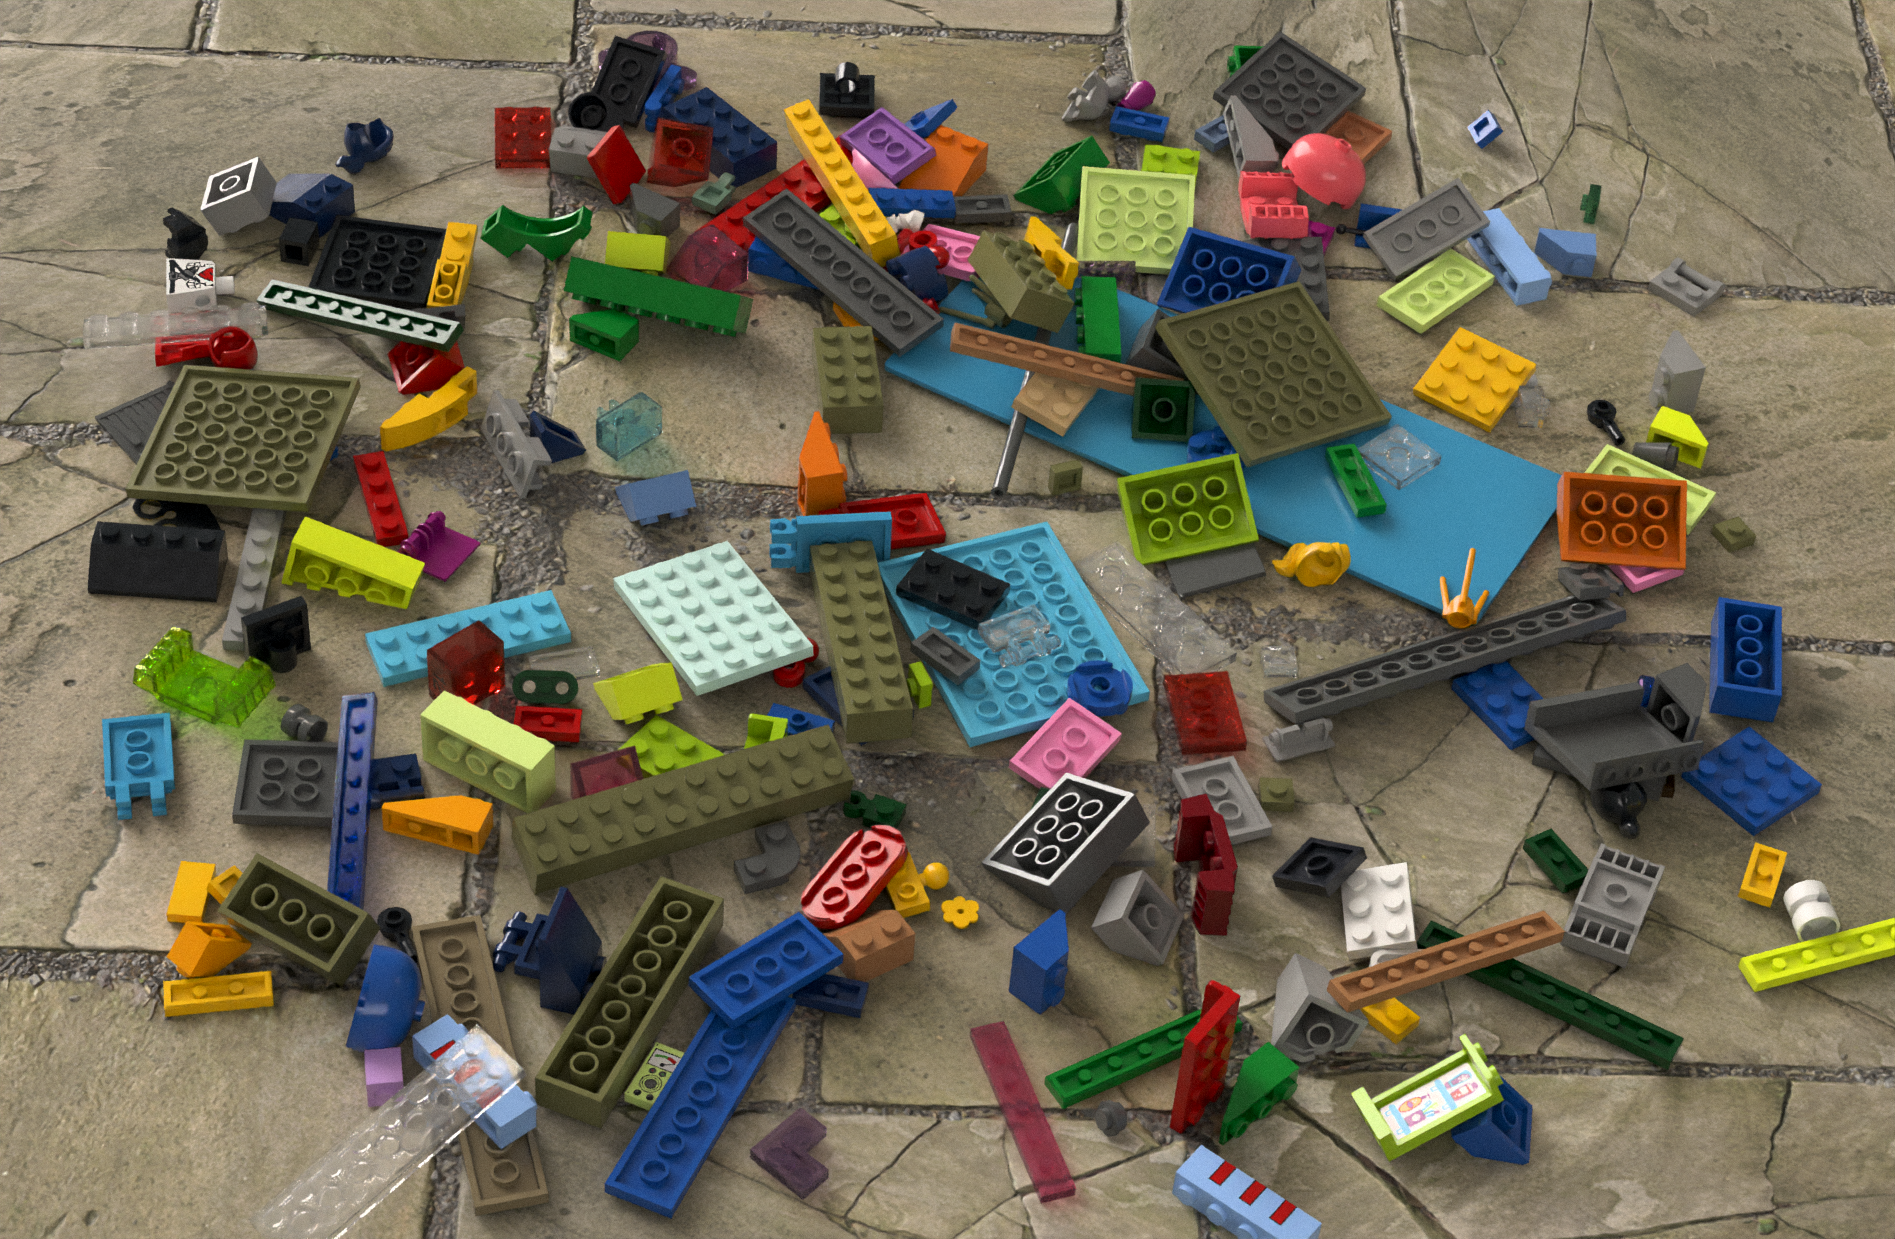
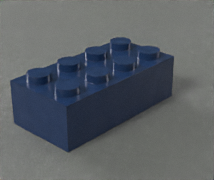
M708 87L663 107V134L716 177L720 178L725 172L734 175L735 180L730 185L738 188L777 168V141Z

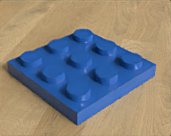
M1750 726L1702 756L1698 770L1683 772L1681 775L1685 781L1752 836H1755L1817 795L1822 786L1820 782Z

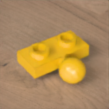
M908 852L905 863L885 886L893 909L897 910L903 918L930 911V902L924 886L934 890L941 889L947 885L950 875L947 867L938 862L927 865L923 873L918 874L912 857Z

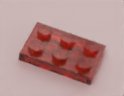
M551 107L495 108V169L550 168Z
M1228 671L1164 675L1163 686L1182 755L1246 751L1247 739Z

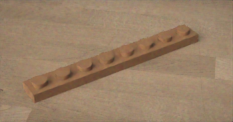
M956 322L951 331V352L1133 396L1136 377L1184 381L1183 378Z
M1543 910L1331 979L1326 991L1347 1013L1562 942L1565 931Z

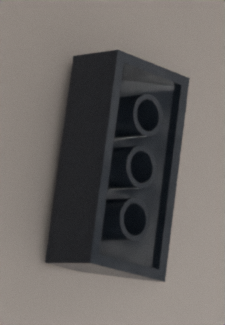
M97 521L90 547L88 593L217 603L228 560L225 530Z

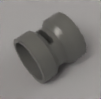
M295 704L284 714L281 721V730L290 737H297L298 741L321 742L327 733L328 723L318 715H311L310 709L304 705Z

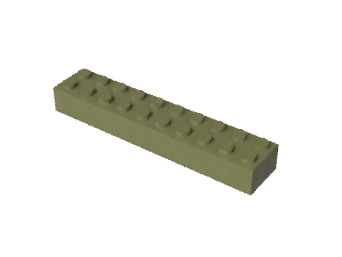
M828 724L513 817L511 839L533 892L538 894L848 800L854 778Z

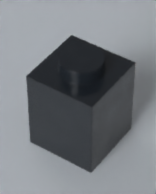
M289 218L279 238L281 262L303 266L310 265L320 245L318 222Z

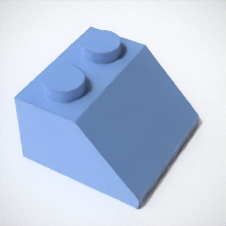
M688 470L615 487L616 494L630 522L639 520L641 526L659 522L658 515L669 513L670 519L688 515L687 508L696 507Z

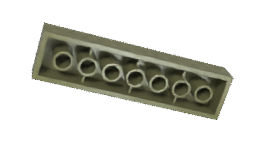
M855 541L810 546L809 575L828 662L831 667V675L846 744L912 738L913 707L873 542Z
M662 876L659 878L535 1076L537 1105L595 1127H603L687 987L689 976L696 972L722 929L724 898Z

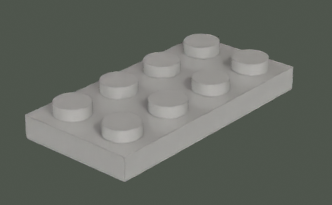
M1457 178L1364 232L1363 238L1393 280L1396 281L1487 228L1490 220L1460 179Z

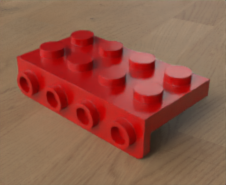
M1211 980L1205 987L1200 1021L1184 1038L1169 1126L1180 1134L1190 1124L1196 1125L1205 1111V1106L1210 1101L1216 1102L1225 1086L1224 1083L1241 995L1215 980Z

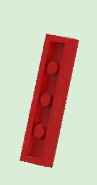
M384 451L353 456V465L376 544L383 547L400 545L403 540H408L409 536Z

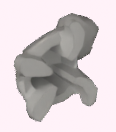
M1092 71L1082 85L1087 91L1075 87L1069 93L1067 98L1069 100H1076V102H1071L1061 119L1068 123L1076 120H1094L1105 111L1108 101L1114 102L1123 98L1126 89L1123 78L1113 76L1104 81L1097 71Z

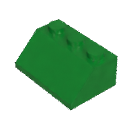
M1093 136L1087 137L1055 152L1013 196L1017 201L1048 214H1053L1059 210H1062L1063 213L1067 212L1077 204L1075 200L1080 197L1082 167L1106 168L1110 161Z

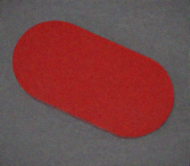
M875 825L871 826L872 830L863 832V829L850 835L802 892L801 905L804 917L815 927L821 929L840 928L857 920L907 859L908 849L900 831L891 826Z

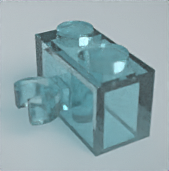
M642 391L621 404L613 399L609 400V411L604 410L600 406L597 408L596 446L616 461H619L662 434V406Z

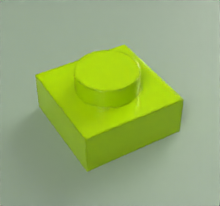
M921 661L909 664L908 678H906L910 697L914 698L919 709L931 706L933 683Z

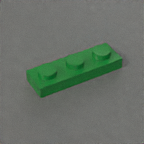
M1355 443L1327 447L1325 458L1356 518L1384 514L1387 504Z

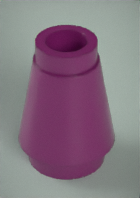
M1148 81L1135 82L1117 104V107L1139 111L1153 103L1156 91Z

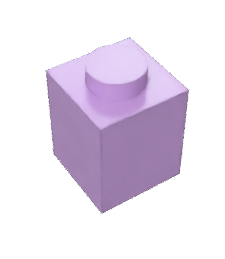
M401 1047L364 1050L368 1107H388L396 1104H405Z

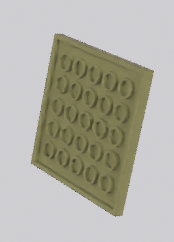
M1300 281L1159 320L1155 326V329L1247 468L1387 425L1392 418Z
M184 365L125 488L128 498L309 512L361 388L359 378Z

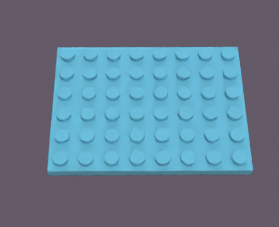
M1047 521L931 549L934 552L1010 583V593L980 631L896 595V586L925 551L878 562L885 594L912 642L934 627L981 660L980 669L959 685H956L923 661L969 747L1040 729L1067 701L1068 677L1070 674L1075 673L1077 666L1084 662L1102 660L1113 663L1112 668L1120 672L1124 669L1130 675L1133 682L1132 697L1128 706L1149 700V689ZM1095 686V690L1104 691L1101 686Z

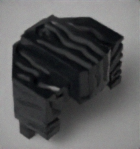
M173 207L169 208L168 213L171 215L163 218V224L169 228L172 237L167 239L165 256L173 259L199 260L208 246L206 229L194 220L193 217Z

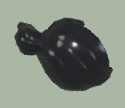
M1631 782L1590 791L1591 804L1602 819L1618 824L1620 833L1624 838L1636 839L1640 835L1639 831L1641 828L1636 817L1647 803V794L1639 783Z

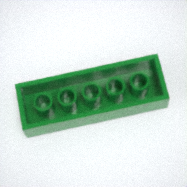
M571 256L564 291L573 293L571 298L573 300L596 305L598 299L600 300L599 306L624 311L625 306H629L627 311L629 313L652 318L654 312L657 313L656 319L680 324L681 319H685V326L708 331V327L711 325L713 326L712 332L736 337L737 332L746 334L753 299L742 295Z

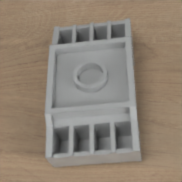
M1601 843L1575 900L1564 928L1565 933L1560 945L1626 968L1638 932L1649 906L1654 901L1666 866L1657 865L1649 862L1650 860L1635 857L1633 854L1621 852L1619 849L1616 850Z

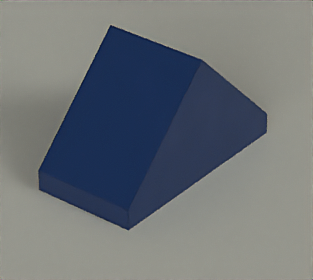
M536 411L530 414V437H539L552 459V463L585 453L586 449L575 431Z

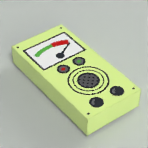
M656 1042L624 1093V1101L649 1111L684 1055V1052Z

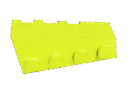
M304 517L291 542L281 584L292 586L295 581L307 584V589L320 591L321 587L338 590V595L350 598L352 595L358 594L365 596L369 602L407 609L419 585L425 563L322 522Z

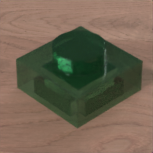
M1590 184L1588 195H1582L1580 210L1585 211L1584 223L1594 224L1600 201L1601 185Z

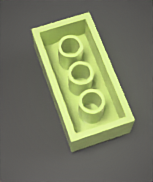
M445 690L420 714L424 761L526 813L537 811L556 791L555 745L546 739L539 738L523 730L518 725L511 724L495 716L492 712L483 710L467 702L464 698L457 697Z

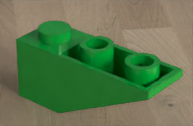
M1270 1042L1264 1044L1243 1062L1222 1121L1218 1142L1222 1146L1233 1137L1239 1138L1253 1121L1257 1118H1265L1276 1103L1282 1099H1289L1298 1087L1296 1082L1300 1067Z

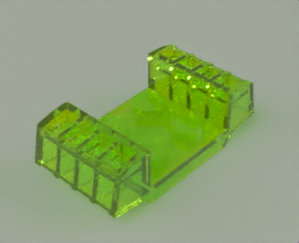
M174 626L145 655L140 663L134 667L133 684L153 694L159 702L214 725L223 723L236 728L242 726V723L249 718L255 708L276 687L270 666L262 661L249 656L238 669L195 651L193 648L192 632Z

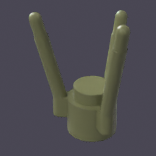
M970 275L969 279L983 292L975 287L972 288V292L987 303L984 310L987 318L945 307L939 308L942 313L983 324L990 329H994L996 325L1006 328L1012 321V318L1008 316L988 287L974 275Z

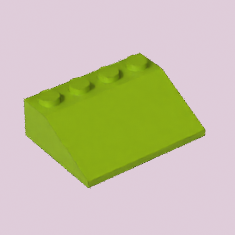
M1238 453L1117 478L1118 496L1137 567L1259 541Z

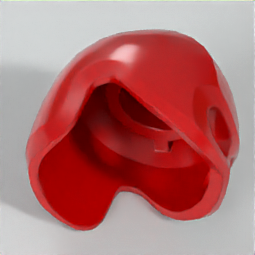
M234 326L224 327L216 331L207 342L209 355L215 367L250 370L257 364L258 351L252 336L250 337L241 328ZM225 333H233L232 335L223 336Z

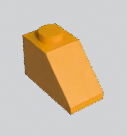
M186 921L167 958L177 965V972L187 978L213 977L248 951L252 943L229 925Z

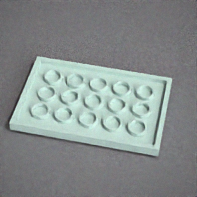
M728 541L613 578L616 592L669 661L672 662V665L696 696L814 656L811 642Z

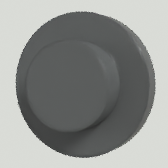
M1111 1100L1102 1101L1095 1113L1097 1127L1109 1137L1116 1136L1120 1131L1124 1130L1127 1125V1115L1123 1105Z

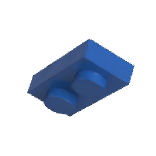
M1116 106L1110 121L1109 131L1121 135L1140 137L1149 141L1163 142L1169 125V117Z

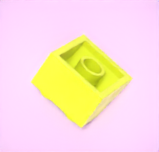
M608 231L605 264L658 276V273L665 274L671 242L666 236Z
M672 662L651 664L593 683L595 691L612 719H624L625 724L644 719L643 713L654 710L655 714L673 710V703L683 700Z

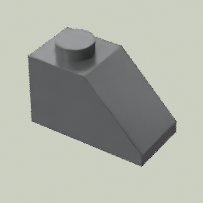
M632 183L630 185V210L637 233L670 236L680 226V203L638 184Z

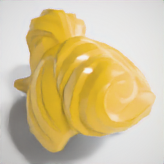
M1314 542L1308 545L1296 543L1290 547L1282 560H1272V564L1280 575L1289 578L1296 575L1304 586L1316 587L1334 584L1349 568L1351 556L1348 545L1340 544L1339 542Z

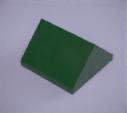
M1136 377L1131 409V438L1188 442L1193 433L1196 390L1190 381Z

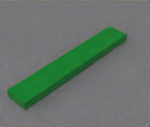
M1202 1008L1045 1076L1044 1084L1061 1108L1065 1109L1179 1059L1182 1056L1184 1038L1200 1021ZM1238 1016L1234 1034L1242 1030L1243 1023Z

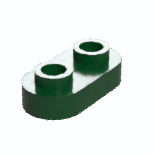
M524 670L516 675L512 683L514 695L520 701L529 704H568L576 698L579 691L576 678L566 671ZM528 681H532L536 685L532 693H526L523 689L524 684ZM561 682L568 684L569 689L565 694H559L556 691V686Z

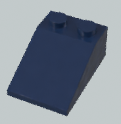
M331 173L288 174L276 184L269 216L284 224H287L289 218L318 222L320 239L331 230L336 215L350 216L355 212L353 184Z
M560 887L538 939L540 1007L574 1015L606 965L607 957L602 956V941L568 888Z

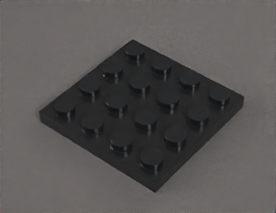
M336 215L308 288L409 311L416 308H426L437 259H440L447 229Z

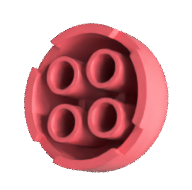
M1322 133L1305 135L1292 145L1282 160L1283 169H1290L1295 176L1292 181L1306 193L1327 205H1330L1331 202L1341 204L1340 207L1343 210L1350 209L1365 187L1366 170L1364 164L1351 145L1341 138L1337 139Z

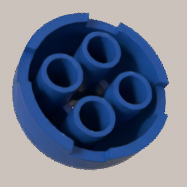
M374 944L345 1047L364 1053V1050L398 1047L408 1036L412 1022H420L426 1002L419 1000L422 988L421 973L415 961L403 951Z

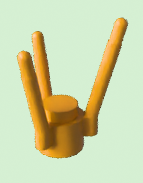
M1471 548L1469 551L1461 595L1456 596L1450 602L1446 578L1441 576L1439 579L1443 602L1442 618L1447 619V622L1455 628L1463 629L1471 624H1476L1478 614L1489 596V591L1484 590L1475 607L1472 600L1468 597L1475 561V548Z

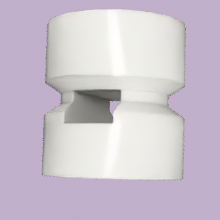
M1805 880L1796 883L1785 892L1783 897L1790 918H1792V924L1797 937L1801 942L1839 932L1840 923L1837 914L1832 906L1826 886L1821 881Z

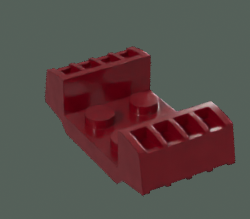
M1207 794L1185 798L1180 803L1176 841H1174L1175 862L1199 860L1200 872H1198L1191 919L1196 930L1201 935L1227 936V925H1229V915H1231V905H1233L1232 898L1235 893L1234 887L1238 865L1223 815L1214 810Z

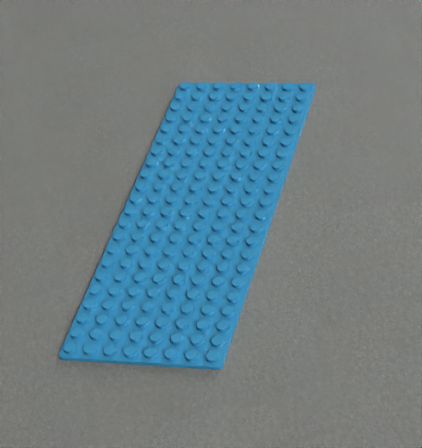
M1078 273L1075 278L1072 290L1067 289V294L1073 302L1075 288H1080L1081 276H1085L1081 273ZM962 280L947 298L938 305L939 308L945 307L987 318L984 314L987 303L972 292V288L975 287L981 292L983 291L971 281ZM1117 289L1121 341L1120 363L1125 364L1140 327L1157 309L1170 317L1178 314ZM1078 305L1072 307L1059 332L1052 331L1049 346L1073 352L1078 351V345L1081 346V344H1076L1077 326H1080L1075 324L1076 307H1079ZM940 312L939 315L944 319L942 328L901 357L893 353L885 362V371L1010 425L1014 409L1011 406L1015 397L1020 392L1026 370L951 352V331L956 322L1034 342L1038 327L1012 319L1006 328L996 325L994 329H990L983 324ZM1102 388L1099 389L1063 437L1029 417L1024 429L1026 433L1125 476L1188 463V442L1131 438L1133 396ZM1196 394L1192 436L1201 431L1213 430L1215 426H1219L1200 395ZM1381 400L1392 416L1387 425L1248 468L1245 465L1243 475L1259 535L1289 548L1296 543L1308 545L1314 542H1339L1340 544H1347L1351 563L1345 571L1346 573L1437 613H1443L1440 577L1444 576L1446 578L1449 601L1451 602L1456 596L1461 595L1469 551L1471 548H1475L1476 554L1468 597L1472 600L1475 607L1484 590L1489 591V596L1478 614L1477 623L1471 624L1470 627L1479 623L1557 511V483L1562 476ZM1355 443L1387 504L1384 514L1356 518L1325 458L1327 447Z

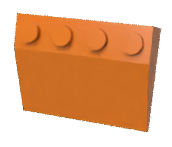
M1564 472L1557 483V522L1561 561L1685 570L1687 481Z

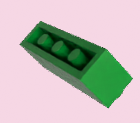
M1081 276L1080 288H1075L1074 305L1079 306L1075 310V324L1080 325L1077 326L1076 344H1081V346L1078 345L1077 353L1120 363L1121 341L1116 277Z

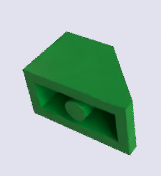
M615 309L572 315L569 318L570 341L621 361L639 342V319Z

